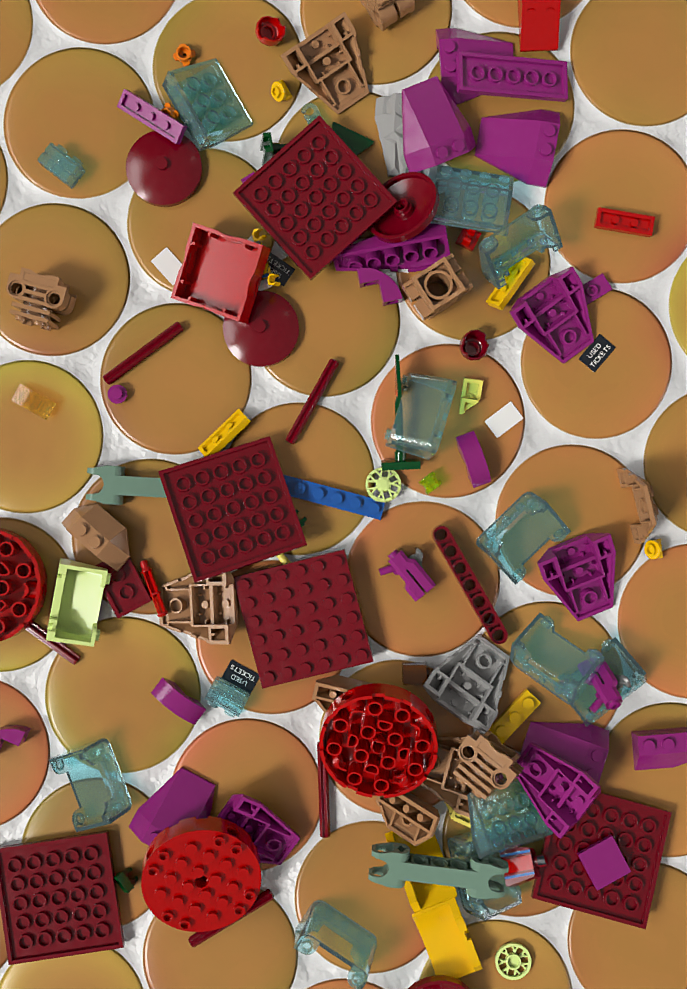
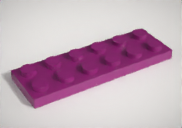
M458 51L456 54L457 93L565 102L568 99L567 61Z

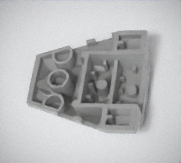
M393 93L392 96L376 98L375 123L379 132L388 177H395L409 172L403 155L402 93ZM431 168L419 171V173L428 176Z

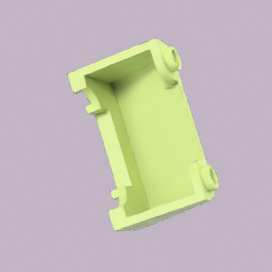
M60 558L46 641L94 647L95 641H99L100 629H97V622L105 584L109 585L111 573H108V569Z

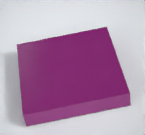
M612 835L577 853L597 891L631 872Z

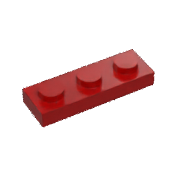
M598 207L594 228L651 237L655 217Z

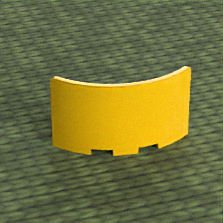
M393 831L385 833L387 843L405 844L410 848V853L444 857L435 834L427 841L414 846ZM405 881L404 888L414 913L458 896L455 887Z
M455 898L412 914L436 975H446L458 979L483 969L471 938L467 939L466 934L469 933V930Z

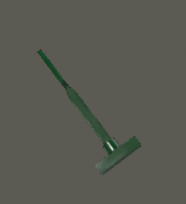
M336 122L332 123V130L356 156L374 144V141ZM271 132L263 133L260 145V151L264 152L262 166L272 158V155L278 153L286 145L279 142L273 143Z
M395 355L396 451L394 452L395 459L381 460L382 471L421 469L420 460L406 459V451H404L399 355Z

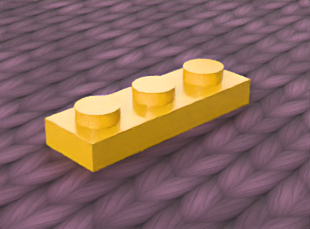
M518 255L486 300L488 305L503 310L534 267V261Z
M238 408L198 447L199 451L204 457L220 452L251 421Z
M525 689L491 725L489 730L503 744L541 702Z

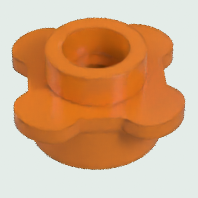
M180 44L176 49V53L173 54L174 60L180 61L185 67L189 66L191 59L196 56L195 50L190 49L186 44Z
M165 103V108L161 110L175 119L179 118V111L173 108L171 103Z

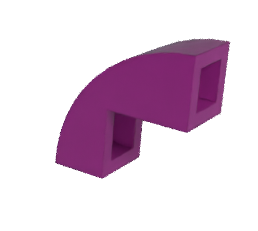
M372 268L357 269L360 288L379 285L383 306L402 302L403 298L397 284L388 275Z
M471 431L457 436L458 450L466 465L468 478L473 488L491 482L489 469L475 432Z
M163 677L151 692L166 708L194 725L206 711V708L198 700L186 696L175 682Z
M22 725L1 727L0 749L4 740L17 746L23 744L31 728Z

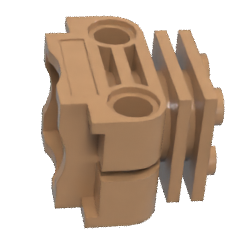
M360 0L376 27L379 26L382 32L386 27L397 21V15L399 18H402L408 13L414 12L415 9L414 0Z
M453 253L441 258L402 285V289L411 303L417 301L413 306L423 321L433 318L455 304L473 288V284L470 283L464 272L457 276L461 271V267L455 260ZM439 283L445 288L446 294L434 296L428 291L427 285Z
M23 267L21 268L20 275L10 272L6 285L7 293L20 302L12 301L11 305L20 311L10 309L9 313L14 315L15 319L23 324L32 326L34 323L47 331H51V328L58 330L59 326L52 321L60 322L61 319L53 313L69 315L74 309L77 295L68 293L70 286L63 283L61 278L52 275H39Z
M476 730L474 734H468L460 745L458 755L463 762L458 765L453 774L457 776L458 782L468 785L476 797L485 800L494 793L496 788L506 789L518 778L524 768L517 763L521 755L503 745L490 730L485 734H481Z

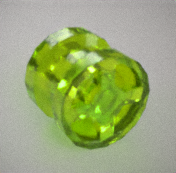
M433 471L418 482L420 486L425 488L427 495L442 484L440 480L436 479Z

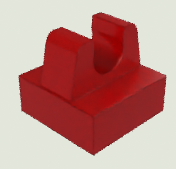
M464 225L455 244L472 252L482 233Z

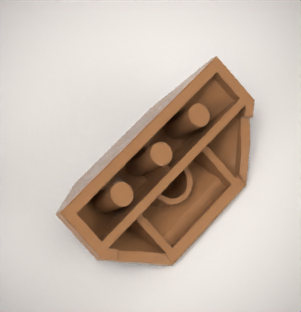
M99 504L74 508L63 520V526L72 536L116 571H119L130 558L127 528Z
M340 675L318 679L315 683L312 699L326 713L332 702L341 694L354 687L371 683Z
M411 792L391 798L377 796L376 802L380 806L382 817L388 829L414 846H418L434 836L440 820L438 809Z

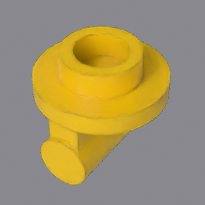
M284 80L276 81L272 84L271 94L276 101H288L292 98Z
M653 539L646 542L644 551L648 558H663L661 539Z

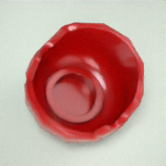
M264 16L256 23V36L266 46H276L285 36L286 27L280 23L279 18Z

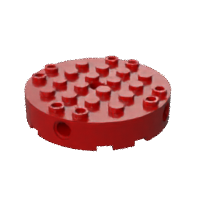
M0 528V641H3L24 631L37 618L46 598L47 575L43 561L36 549L19 534Z
M364 684L341 694L327 709L321 727L319 752L327 772L342 787H348L356 791V794L372 798V795L384 796V798L396 797L406 794L421 785L427 779L431 769L434 768L438 752L437 726L426 704L410 691L390 684Z
M208 816V818L201 819L191 817L180 820L178 824L170 828L166 827L150 843L143 860L141 889L146 905L159 920L183 931L206 932L232 924L252 907L261 887V865L257 846H255L251 836L244 829L231 821L219 817Z

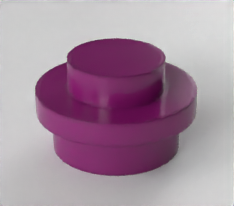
M113 385L108 390V398L115 404L123 403L127 398V391L121 385Z

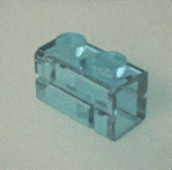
M50 143L37 161L71 189L74 188L78 180L85 174V170L82 167L83 163L75 156L69 157L67 155L68 151L60 144L55 146L53 143Z
M217 676L205 699L208 700V705L214 708H218V706L225 710L224 713L228 716L234 717L236 715L239 717L251 694Z

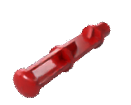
M147 560L141 561V573L144 575L150 591V597H152L158 613L157 616L164 617L168 614V611H166L161 591H159L154 579L153 569L149 567Z

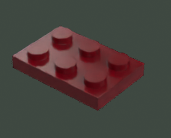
M131 557L119 571H116L105 562L95 565L108 569V573H111L109 585L105 584L103 592L117 618L152 601V597H150V593Z

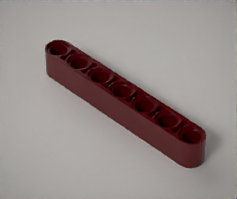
M436 526L432 530V538L488 637L496 644L505 643L508 639L507 630L450 530L445 526ZM439 529H444L446 532V536L442 540L436 537V532ZM450 545L455 548L453 556H447L445 552L446 548ZM459 562H462L465 566L464 571L461 573H457L455 570V566ZM468 579L474 581L472 589L465 588V582ZM477 596H482L484 599L483 604L480 606H476L474 603ZM492 613V621L486 623L484 621L485 614ZM496 630H502V637L500 639H494L493 637Z

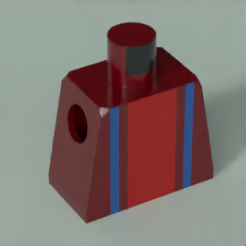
M499 848L501 859L507 861L509 865L508 873L504 874L506 887H516L539 878V868L548 866L546 854L536 855L534 848Z

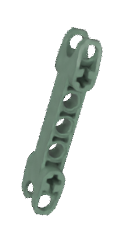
M106 465L87 468V473L98 475L103 479L104 486L99 493L86 494V500L103 504L123 505L124 495L167 498L160 478L125 476V467Z
M390 842L372 845L371 856L387 863L384 866L369 868L368 879L374 883L390 888H402L405 886V881L466 888V894L472 898L491 899L504 897V885L490 880L494 875L508 873V862L489 854L474 853L471 856V861L413 854L410 853V848L402 843Z

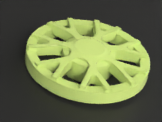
M377 468L367 476L365 483L366 491L377 502H390L400 493L401 479L394 470H385L389 472L388 476L382 477V468ZM375 473L380 477L377 480L372 477ZM395 476L397 480L391 482L389 479ZM368 483H376V487L369 488ZM391 485L398 487L396 492L390 489ZM376 490L381 492L378 497L373 495ZM389 492L390 497L385 499L383 493Z
M509 942L498 949L495 955V965L498 972L504 978L518 980L529 972L531 956L522 944ZM512 947L513 952L508 953L506 948ZM518 948H521L523 951L518 955L516 951ZM501 953L506 955L505 959L499 958ZM528 957V962H521L520 958ZM506 963L507 966L501 970L499 965ZM520 966L525 969L522 973L517 970ZM509 969L514 970L513 975H508Z

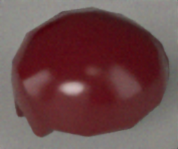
M470 330L463 335L459 347L464 358L476 361L486 355L489 344L486 341V334L484 332Z

